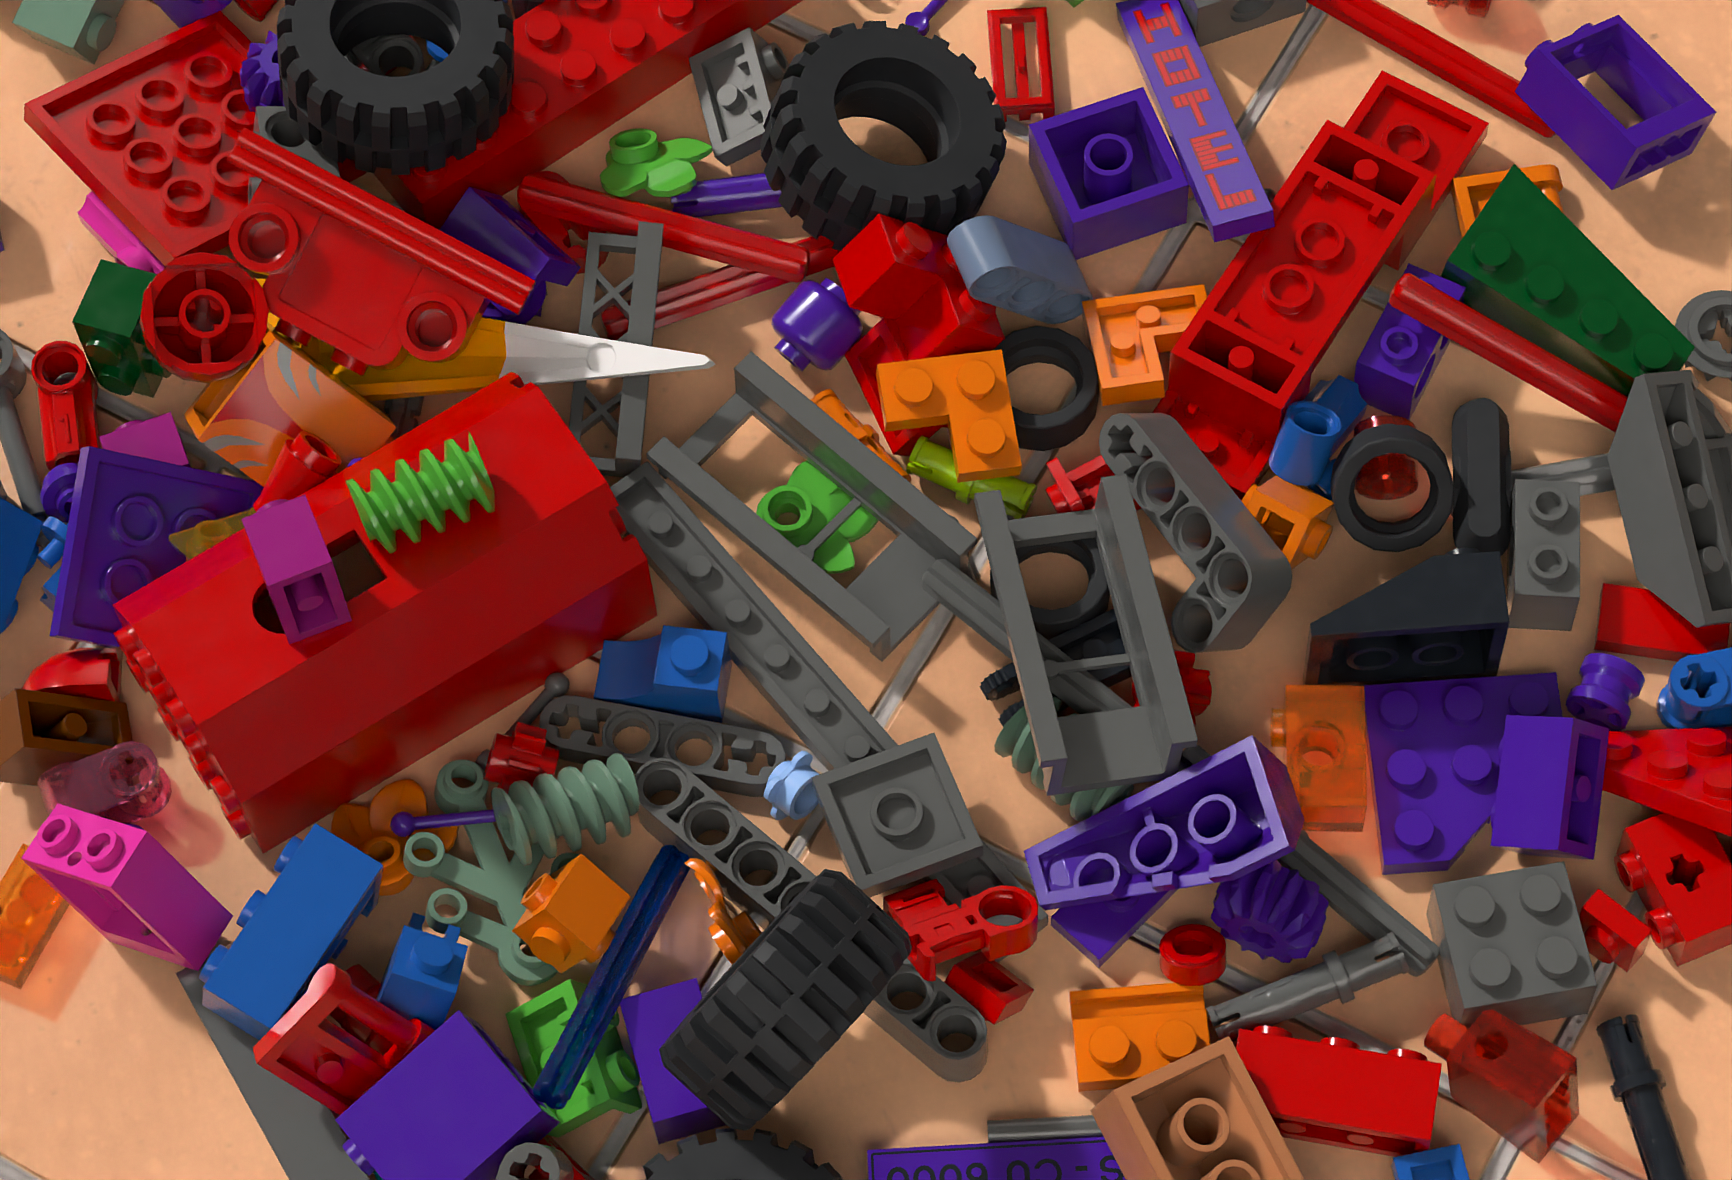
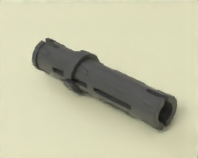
M1393 932L1387 933L1386 936L1339 956L1333 950L1322 955L1324 961L1322 963L1216 1006L1206 1007L1213 1027L1234 1018H1240L1215 1028L1218 1039L1221 1040L1229 1036L1231 1041L1234 1042L1237 1041L1239 1029L1253 1031L1257 1026H1273L1336 999H1340L1342 1004L1355 999L1353 992L1398 974L1409 972L1403 952L1376 962L1378 959L1399 952L1398 947L1400 945Z

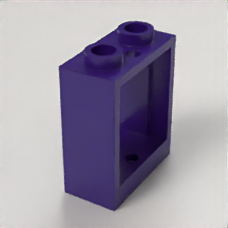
M1619 15L1596 25L1592 23L1584 24L1572 35L1556 42L1546 40L1539 44L1525 61L1527 70L1515 90V93L1611 190L1692 154L1716 114V111ZM1596 72L1644 121L1626 129L1577 79Z

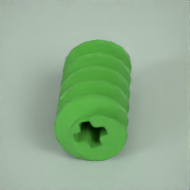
M470 432L468 435V452H465L454 439L450 438L444 441V462H440L429 449L421 450L419 452V472H415L404 459L396 460L395 481L392 483L379 469L371 470L370 491L367 493L354 479L346 480L350 495L370 543L372 540L377 539L391 554L397 550L396 531L399 529L414 543H418L421 541V521L424 519L439 534L445 532V511L449 509L463 523H467L470 521V501L476 499L488 513L495 511L493 486Z

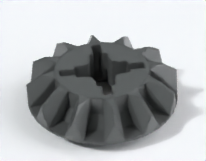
M1717 290L1706 292L1691 299L1682 308L1675 323V327L1695 346L1685 363V368L1694 366L1704 373L1707 381L1714 377L1729 378L1732 382V349L1731 353L1728 354L1726 350L1722 349L1719 341H1709L1713 339L1718 320L1720 321L1721 328L1725 329L1727 336L1732 337V291Z

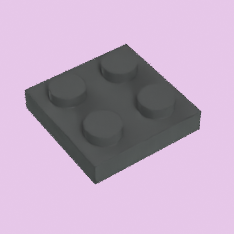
M935 733L811 777L813 790L849 877L869 898L983 856V844Z

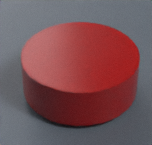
M1200 924L1181 925L1168 931L1160 941L1161 971L1169 980L1185 986L1206 985L1221 977L1226 969L1225 939L1218 931L1211 927Z

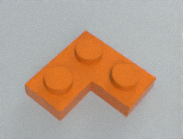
M1204 284L1082 301L1083 323L1089 349L1095 360L1102 406L1165 397L1164 377L1158 353L1171 351L1207 298Z
M1002 349L877 364L876 378L885 432L948 424L957 483L1020 475L1022 464Z

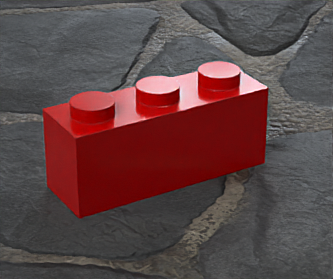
M1257 1026L1253 1031L1239 1029L1236 1050L1282 1137L1392 1157L1427 1151L1429 1149L1442 1063L1427 1061L1425 1055L1409 1049H1392L1387 1054L1361 1050L1357 1043L1338 1037L1323 1038L1320 1042L1293 1038L1291 1032L1275 1026Z

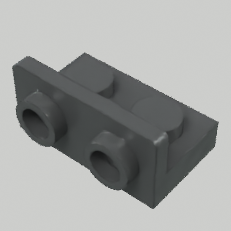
M749 27L689 58L714 157L726 167L761 149V138L765 131L763 125L789 66L785 54L775 42L769 44Z

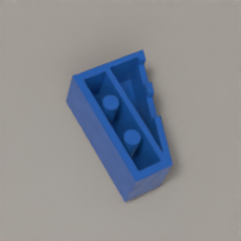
M316 823L304 840L294 836L287 843L273 869L280 875L267 894L260 890L254 892L242 909L236 922L237 925L243 928L229 949L220 944L213 951L199 975V979L205 982L202 1005L259 1041L308 991L309 984L316 972L326 965L330 958L335 960L338 958L348 943V940L344 937L358 916L362 914L368 917L378 904L383 864Z

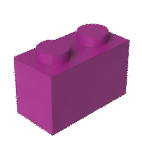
M306 495L292 500L279 499L271 501L259 508L255 514L241 519L289 645L352 621L332 559Z

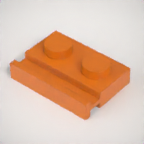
M1177 983L1069 991L1078 1092L1117 1089L1210 1045L1203 985L1185 986Z

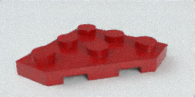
M1732 727L1609 731L1602 790L1732 836Z

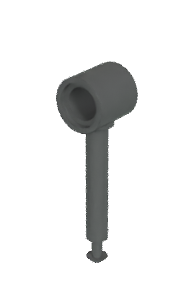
M0 329V359H2L0 362V441L23 511L44 522L49 516L45 513L40 501L42 485L13 400L21 393L25 386L26 369L10 338ZM40 531L36 544L45 548L50 541Z

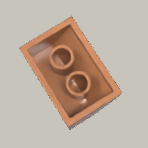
M1229 1036L1114 1089L1090 1110L1126 1180H1304Z

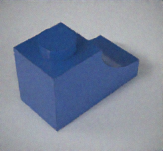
M663 625L662 633L652 638L636 641L604 640L594 699L722 723L732 668L727 632Z

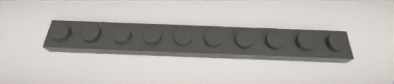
M648 461L610 487L619 504L616 509L627 530V533L623 536L626 537L629 534L636 536L650 567L705 630L727 632L731 660L828 771L898 746ZM982 840L983 856L922 878L925 882L937 879L945 889V897H942L948 906L956 903L959 908H961V900L975 896L991 887L1004 885L1015 886L1023 890L1026 889ZM1038 904L1039 932L1048 925V914ZM997 915L987 919L988 922L1001 926L1015 925L1023 921L1021 918L1013 915ZM1008 955L995 959V961L999 963Z

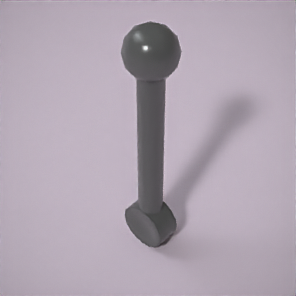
M560 672L551 673L547 676L545 689L504 735L511 736L512 732L515 731L517 722L530 725L554 697L565 695L569 690V679ZM489 749L483 751L475 761L484 771L490 752Z

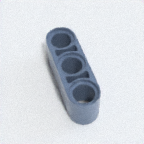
M988 215L977 216L962 222L947 237L948 247L969 295L976 300L1047 324L1065 323L1075 319L1082 314V301L1093 300L1070 246L1065 242Z

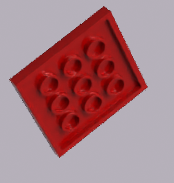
M218 11L25 103L24 121L164 266L175 258L198 252L213 254L229 245L230 226L237 214L248 206V182L250 177H255L227 162V158L244 127L252 132L254 129L255 112H250L249 106L245 102L244 87L241 86L240 80L242 61L247 59L249 46L252 42L221 11ZM346 158L343 164L338 162L340 178L349 183L366 174V171L355 169V161Z

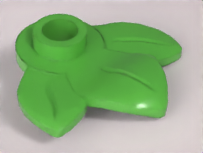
M639 128L622 131L614 135L609 141L610 150L606 154L607 168L600 174L601 184L608 194L618 197H626L640 189H645L649 194L657 197H673L687 193L696 186L698 181L696 172L691 164L712 153V146L692 138H678L658 142L657 134L649 129Z
M805 461L794 469L787 485L772 489L761 499L756 514L798 548L801 545H807L852 498L812 464ZM861 506L814 553L813 562L828 574L852 570L855 567V559L849 542H855L868 534L879 520ZM788 512L794 513L799 517L797 523L792 525H781L777 522L780 515Z

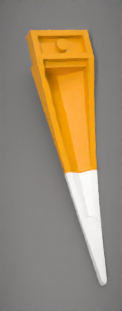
M256 279L263 288L266 279ZM269 312L268 323L275 328L280 318ZM485 317L480 319L464 351L451 361L444 363L425 362L408 353L406 359L398 367L392 370L381 371L368 366L363 376L330 360L329 358L335 348L313 337L308 347L290 339L368 401L479 391L510 372L519 375L524 385L530 382L535 385L709 369L716 365L707 356L591 337Z

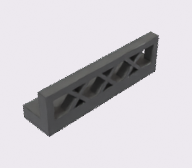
M639 221L637 236L589 232L578 334L601 338L592 328L593 319L610 305L614 304L629 321L628 332L616 341L653 347L664 224ZM600 251L636 254L634 273L614 288L598 270ZM596 285H598L606 295L595 303ZM632 289L631 305L629 306L622 296ZM650 374L621 377L623 379L622 391L604 405L586 387L587 380L573 382L569 430L580 443L581 436L601 420L617 437L615 459L590 457L603 476L625 477L641 466ZM586 402L594 413L583 420L584 403ZM620 406L618 424L610 413Z

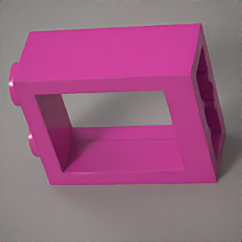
M58 803L47 820L40 826L37 835L21 857L27 865L109 942L199 971L233 917L148 831Z

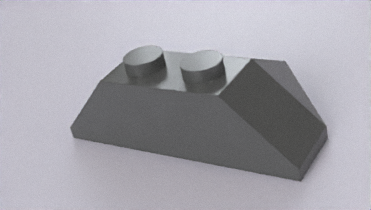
M1691 370L1643 374L1635 377L1607 456L1637 580L1697 628L1732 623V431L1712 401L1698 389L1699 382Z

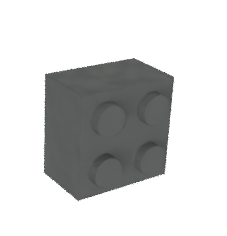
M1564 861L1433 884L1426 915L1433 942L1440 950L1437 959L1457 1037L1588 1014L1597 988V982Z

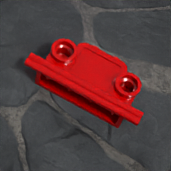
M245 127L227 158V162L261 179L249 205L237 214L230 226L229 246L233 256L245 268L256 273L268 275L263 284L264 295L269 312L280 318L274 330L308 347L313 337L335 348L329 358L330 360L361 376L365 374L368 366L381 371L392 370L403 363L408 353L425 362L444 363L455 359L466 348L490 301L519 315L536 284V281Z

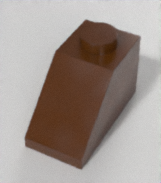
M18 688L13 689L0 700V782L44 786L126 767L136 761L127 704L125 702Z

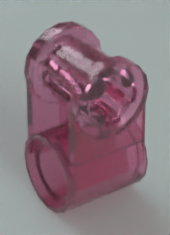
M134 741L120 743L113 748L78 761L57 765L47 770L37 780L48 817L58 803L119 823L130 824L143 818L152 817L162 811L169 802L172 793L171 781L164 769L159 766V761L153 751L143 743ZM130 757L134 763L128 765L125 758ZM139 775L140 782L133 786L132 778ZM144 795L147 802H141L139 797Z

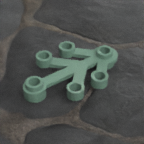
M466 759L455 760L443 766L438 773L434 790V797L438 807L446 814L487 810L485 800L489 782L483 780L484 770L473 761ZM465 778L473 782L474 785L469 788H461L456 786L452 779ZM493 823L464 825L481 867L478 868L445 853L443 842L435 834L419 832L412 835L406 842L403 855V863L409 873L423 878L431 876L497 906L504 924L502 925L467 911L466 899L459 891L451 888H442L435 891L429 897L425 918L431 929L445 934L449 924L461 928L459 936L496 952L503 972L512 981L520 985H538L550 980L557 974L558 970L552 965L541 961L536 956L532 957L524 954L520 946L526 943L512 931L527 909L520 902L544 856V852L538 843L532 844L531 865H522L515 853L509 863ZM421 848L428 849L434 854L435 858L430 861H421L412 852ZM563 853L556 857L552 863L549 875L579 856V854ZM439 905H450L456 909L458 914L451 918H445L440 916L435 911V908Z

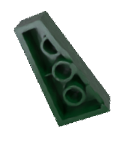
M1513 164L1452 252L1440 276L1466 287L1463 304L1629 397L1635 377L1649 373L1681 371L1695 348L1515 164Z

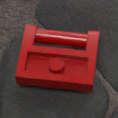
M328 963L316 972L309 984L308 991L253 1047L256 1063L341 1115L435 1030L420 1019L413 1018L408 1021L352 985L351 977L347 972L334 964ZM337 1007L392 1042L393 1046L382 1055L325 1018Z

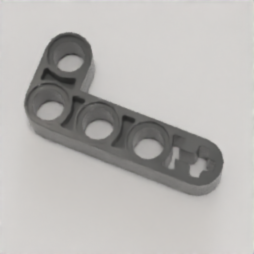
M1119 413L1112 415L1105 421L1099 437L1100 453L1105 463L1115 475L1126 474L1132 497L1196 577L1172 612L1171 627L1177 644L1185 651L1192 653L1231 651L1244 648L1253 640L1279 607L1291 588L1292 571L1286 556L1172 416L1164 413Z

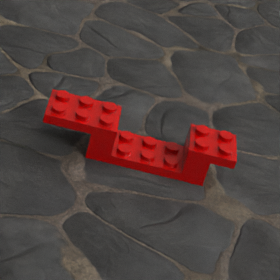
M1383 70L1344 128L1326 120L1270 203L1274 212L1275 227L1250 233L1170 352L1168 390L1165 392V397L1161 398L1152 413H1164L1172 416L1241 501L1252 485L1256 484L1258 486L1270 468L1268 460L1288 406L1296 401H1303L1309 394L1312 372L1383 264L1397 271L1400 269L1450 193L1453 178L1461 176L1487 136L1488 122Z

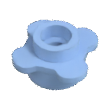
M807 751L797 753L792 761L787 760L779 764L768 778L764 798L772 803L773 807L770 815L776 820H782L787 816L794 820L802 819L811 813L819 803L812 787L811 778L819 775V773L811 768L810 764L813 756Z

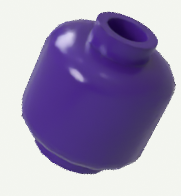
M825 278L821 284L810 280L803 281L772 317V327L781 338L774 348L788 362L802 372L809 364L820 370H832L861 337L863 325L858 315L862 311L850 308L843 289L830 279Z

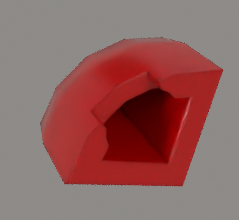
M118 647L78 648L56 653L31 671L21 689L120 702L123 652Z

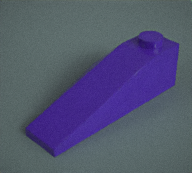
M1251 735L1024 850L1039 906L1044 910H1051L1236 880L1295 851L1305 820L1286 765Z

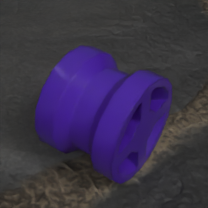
M1590 653L1585 656L1580 667L1581 684L1571 689L1565 705L1567 710L1576 719L1609 728V731H1621L1626 728L1632 713L1628 704L1631 699L1640 695L1645 678L1637 667L1622 658L1605 653Z

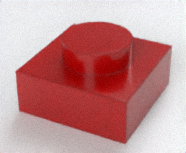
M1599 888L1583 905L1579 915L1588 952L1598 960L1607 964L1614 962L1624 971L1628 972L1644 954L1652 929Z
M982 951L954 964L944 983L975 1007L985 1021H990L993 1025L1022 1011L1034 991L1033 988L995 960L989 961Z

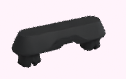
M1478 398L1461 405L1454 413L1452 421L1453 484L1455 487L1452 507L1453 539L1457 548L1470 547L1476 548L1481 552L1500 551V556H1502L1508 549L1511 538L1512 478L1509 423L1507 415L1495 402L1487 398Z

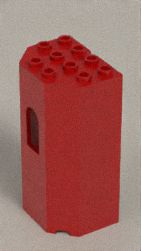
M510 372L298 496L306 495L331 559L361 541L386 578L346 602L352 621L290 645L285 634L274 633L263 628L255 619V604L270 594L245 528L113 604L122 628L114 632L113 635L127 658L125 661L144 693L150 692L158 705L157 711L176 742L182 741L190 755L188 759L208 791L213 789L222 804L220 808L237 837L242 840L251 835L264 854L334 812L341 804L349 803L544 685L547 676L551 673H564L602 650L604 640L617 641L658 615L648 560L636 536L629 534L622 538L627 533V530L616 509L619 504L608 482L541 389L531 382L524 385L519 375ZM470 432L493 486L495 511L488 513L476 499L470 501V521L467 523H463L449 509L445 511V532L439 534L424 519L421 521V541L418 543H414L401 529L396 531L397 550L391 554L377 539L372 540L370 543L350 495L346 480L354 479L367 493L370 491L371 470L379 469L392 483L395 481L396 460L404 459L415 472H419V452L421 450L429 449L440 462H444V441L450 438L454 439L465 452H468V435Z

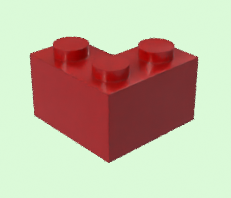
M878 214L833 258L848 306L894 320L909 360L991 351L998 346L1005 337L995 313L996 306L976 300L969 295L948 247V236L920 227L912 222L903 223L901 220Z

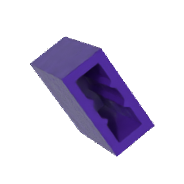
M460 1010L455 1012L335 1119L349 1137L342 1145L348 1156L365 1174L371 1175L376 1171L383 1180H495L506 1153L520 1144L527 1142L538 1143L560 1123L554 1113L482 1026Z

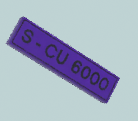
M1104 1137L867 1150L869 1180H1126Z

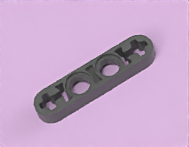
M563 695L553 699L544 707L540 715L539 727L547 730L545 746L560 750L559 759L585 764L587 761L595 759L600 760L606 765L607 759L612 754L619 753L623 755L633 773L636 774L639 768L650 760L658 758L673 759L686 767L711 789L749 797H764L769 776L779 764L786 761V754L781 742L773 735L762 731L576 695ZM569 717L579 718L582 730H574L571 733L570 739L561 738L557 726H566ZM603 721L605 722L602 728L603 745L598 747L596 746L594 733L600 734L599 722ZM628 727H640L649 733L650 741L642 751L627 754L619 751L614 746L617 734ZM690 739H702L707 741L713 748L710 758L698 766H689L682 763L676 756L677 750L680 745ZM724 746H731L733 759H728V771H721L724 765ZM756 753L767 755L769 766L762 767L759 775L748 774L747 763L753 762Z

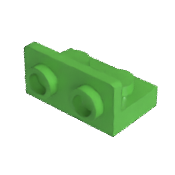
M568 979L505 1014L527 1082L560 1121L547 1135L559 1138L612 1109L631 1114L642 1108V1102L636 1087L640 1082L639 1073L635 1063L623 1049L616 1028L620 1021L619 1014L614 1002L607 993L599 988Z

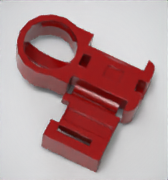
M937 879L883 897V911L909 935L912 950L907 957L908 960L926 981H936V964L979 949L989 961L1006 955L1021 953L1029 949L1037 940L1038 904L1036 899L1026 890L1015 886L1001 885L988 888L975 896L961 900V908L956 903L947 905L942 898L945 897V889ZM997 915H1013L1021 918L1023 921L1015 925L1001 926L990 923L987 919Z

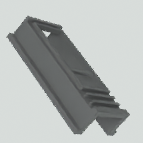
M751 351L734 367L736 393L680 448L676 447L664 436L646 453L647 459L658 467L659 474L663 478H669L868 646L870 652L883 662L939 604L936 599L923 590L922 577L926 570L936 560L947 559L960 571L968 575V552L977 544V538ZM752 415L852 498L807 545H801L796 548L700 467ZM862 506L898 537L845 589L813 562L814 553Z
M1126 474L1101 477L1094 509L1012 520L1007 519L1000 490L975 493L974 503L1039 766L1044 774L1043 783L1046 795L1158 781L1176 774L1183 749L1196 747L1198 738ZM1096 538L1126 654L1059 663L1054 660L1043 661L1015 548ZM1129 665L1140 706L1057 717L1048 680L1055 679L1058 674Z

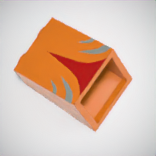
M268 322L266 335L262 340L263 344L252 362L230 378L207 383L184 413L185 419L201 443L262 487L265 486L287 439L294 440L301 431L317 436L336 451L342 460V463L335 471L337 474L346 469L352 459L364 458L394 441V438L390 435L397 428L384 412L285 335L275 331L274 327Z

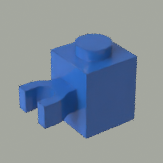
M413 912L408 926L404 925L383 974L376 1000L408 1021L417 1018L436 1030L444 1023L457 993L468 946L457 943L461 928L449 924L442 938L424 932L422 925L425 916Z

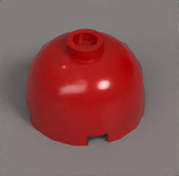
M204 252L185 255L165 265V269L158 273L152 282L150 281L143 294L140 326L147 349L163 369L183 380L210 383L230 378L252 362L266 335L269 309L262 286L255 277L252 279L245 270L239 268L236 261L225 255Z

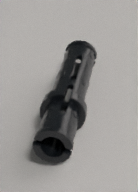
M1633 1014L1627 1015L1625 1017V1024H1623L1621 1016L1601 1023L1597 1026L1596 1031L1601 1038L1615 1080L1614 1085H1611L1610 1089L1614 1100L1623 1104L1647 1179L1691 1180L1661 1091L1666 1086L1663 1072L1653 1067L1640 1028L1639 1017Z

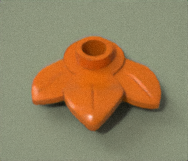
M402 779L384 786L373 797L370 808L351 803L341 804L335 811L331 822L332 834L378 862L389 859L381 862L383 864L379 891L380 896L400 893L412 882L414 875L407 871L403 863L405 845L412 835L419 832L435 834L443 842L445 853L451 850L457 838L459 826L414 830L407 837H398L393 833L390 822L396 813L401 811L409 812L414 817L428 815L425 793L413 779ZM421 848L412 852L421 861H430L435 858L434 854L428 849Z
M690 858L684 864L696 871L694 875L712 903V906L708 908V914L715 923L708 927L709 932L723 954L733 965L762 932L747 911L744 910L737 916L733 914L725 903L721 885L710 866L701 859Z

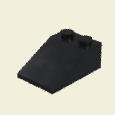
M1464 547L1451 550L1445 555L1433 556L1310 623L1303 672L1304 691L1497 676L1510 622L1500 551L1481 552L1476 548Z

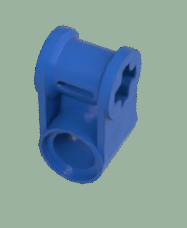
M1732 647L1698 655H1688L1679 659L1673 666L1668 684L1661 690L1656 703L1657 714L1667 728H1710L1732 725Z

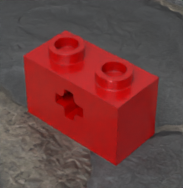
M1664 812L1624 828L1616 852L1617 855L1614 857L1615 868L1626 890L1630 893L1637 891L1647 910L1645 913V923L1652 929L1650 936L1655 945L1661 950L1667 948L1677 967L1731 945L1732 863L1715 832ZM1672 878L1676 883L1674 885H1671L1669 883L1670 879ZM1686 886H1691V892H1688Z

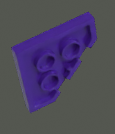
M92 446L81 448L50 637L108 648L120 647L113 633L121 629L122 625L113 604L243 529L244 525L241 519L256 513L253 504L261 495L264 487L252 480Z
M1556 672L1362 685L1360 697L1382 875L1448 871L1464 853L1465 847L1486 823L1489 824L1491 822V810L1496 802L1500 771L1498 750L1500 741L1504 736L1506 715L1563 717Z

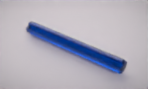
M669 844L661 847L659 853L654 858L618 926L609 948L600 960L533 1087L535 1099L546 1103L551 1109L559 1110L564 1108L567 1101L573 1095L690 870V867L684 864V862L690 859L689 856L679 851L675 845Z

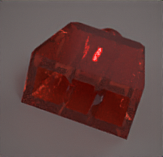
M1487 1009L1483 1011L1470 1028L1447 1013L1442 1014L1430 1027L1424 1040V1047L1447 1062L1450 1095L1454 1100L1531 1159L1540 1163L1579 1115L1577 1058L1494 1010Z

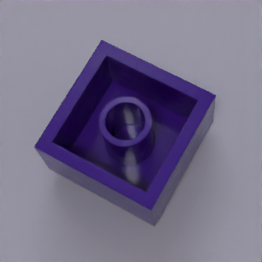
M1144 87L1029 124V165L1062 239L1070 246L1076 260L1187 223L1189 184Z

